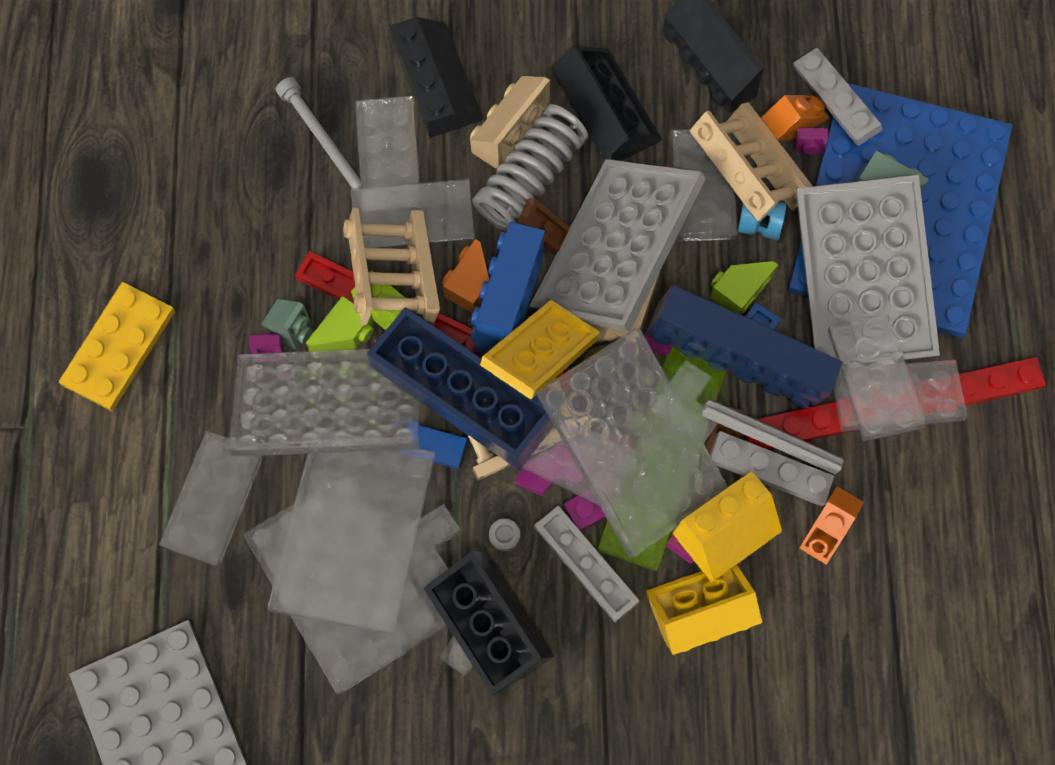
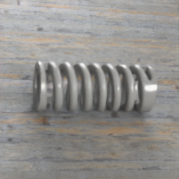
M547 105L543 110L542 117L537 118L533 123V128L528 129L524 134V140L519 141L515 145V151L510 152L506 156L505 163L498 166L496 175H492L487 180V187L481 188L474 196L472 201L475 208L490 223L507 232L510 222L517 223L515 219H519L527 199L544 195L545 187L543 184L551 185L555 179L553 173H561L564 169L562 161L569 162L573 158L571 150H579L588 139V133L584 125L566 109L558 105ZM553 115L563 117L572 125L568 127L563 122L554 119ZM572 129H576L579 135H577ZM506 173H509L513 179L507 177ZM497 185H501L504 191L498 189ZM494 208H495L498 212H500V213L504 216V218H503L501 215H499V214L494 210Z

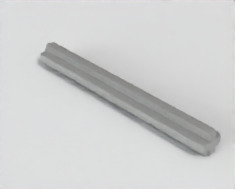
M711 399L707 400L703 406L701 414L708 419L833 474H837L842 469L844 460L840 456Z

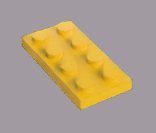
M122 282L60 378L59 383L65 388L113 412L175 313L174 308Z
M550 300L483 355L480 365L529 399H533L597 341L600 331L553 300Z

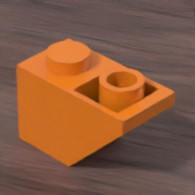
M784 95L761 119L777 140H792L796 138L798 128H814L825 122L829 117L824 111L823 103L815 96Z
M476 239L470 247L466 246L462 250L458 258V265L454 270L450 269L442 281L445 298L473 313L475 307L481 306L482 299H480L482 285L484 281L489 282L481 243Z
M836 486L799 549L827 565L856 519L864 502Z

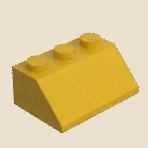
M751 471L682 519L672 534L713 583L782 532L772 494Z
M738 565L713 583L703 571L646 590L659 629L672 655L689 651L691 648L711 641H717L722 637L747 630L752 626L762 623L756 593Z

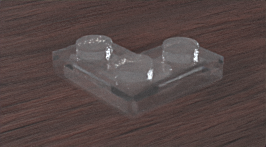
M685 360L651 410V413L702 446L718 425L717 422L701 414L703 406L696 402L710 382L711 376Z
M443 504L391 537L423 590L425 586L448 570L435 548L459 534L461 530Z

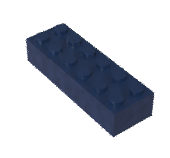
M672 285L659 300L645 333L660 345L674 346L680 349V353L684 356L703 359L708 362L711 368L734 373L738 380L745 383L754 382L763 386L765 392L775 396L783 395L791 399L792 404L801 408L813 407L831 395L843 363L839 359L675 285Z
M406 307L366 354L372 369L519 471L557 423L556 409L537 396L529 399L480 365L481 358Z

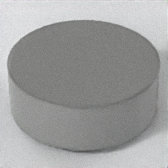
M510 519L495 521L489 530V539L492 546L499 551L514 549L520 541L518 525Z

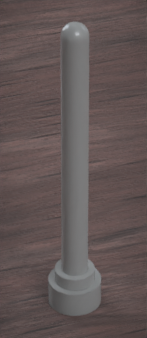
M288 77L282 80L275 89L283 101H287V103H292L352 189L355 191L361 190L363 187L362 181L301 98V86L296 79Z

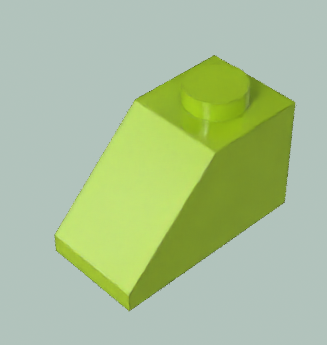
M770 261L731 265L725 273L720 271L711 283L713 290L710 298L723 308L742 316L775 276L778 264Z
M342 296L307 340L306 345L309 352L317 356L357 349L361 342L366 343L374 332L372 316L370 315L367 325H361L359 313L354 311V304Z

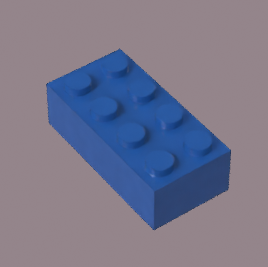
M510 222L507 232H501L497 244V249L500 250L498 257L493 256L489 266L490 280L489 282L484 281L480 293V299H482L481 307H475L471 319V325H474L471 340L475 341V353L485 355L523 323L543 261L545 230Z

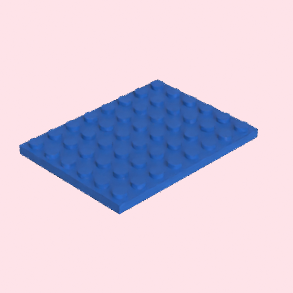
M847 83L881 123L882 131L857 146L833 117L815 186L858 182L876 151L891 155L900 164L919 170L923 176L929 179L921 197L937 331L964 338L967 332L1013 124ZM801 240L788 292L808 297Z

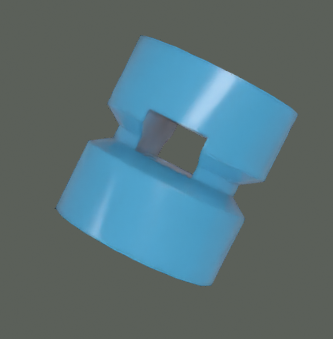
M778 202L767 214L769 216L768 222H757L743 203L737 232L749 235L760 232L764 238L779 240L787 203Z

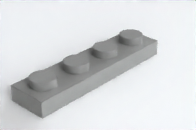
M815 48L793 63L797 73L857 146L882 131L881 123L818 48Z
M721 431L716 434L707 461L742 476L753 471L763 484L819 506L826 504L834 475Z
M559 506L534 525L537 532L614 623L639 604L638 598Z

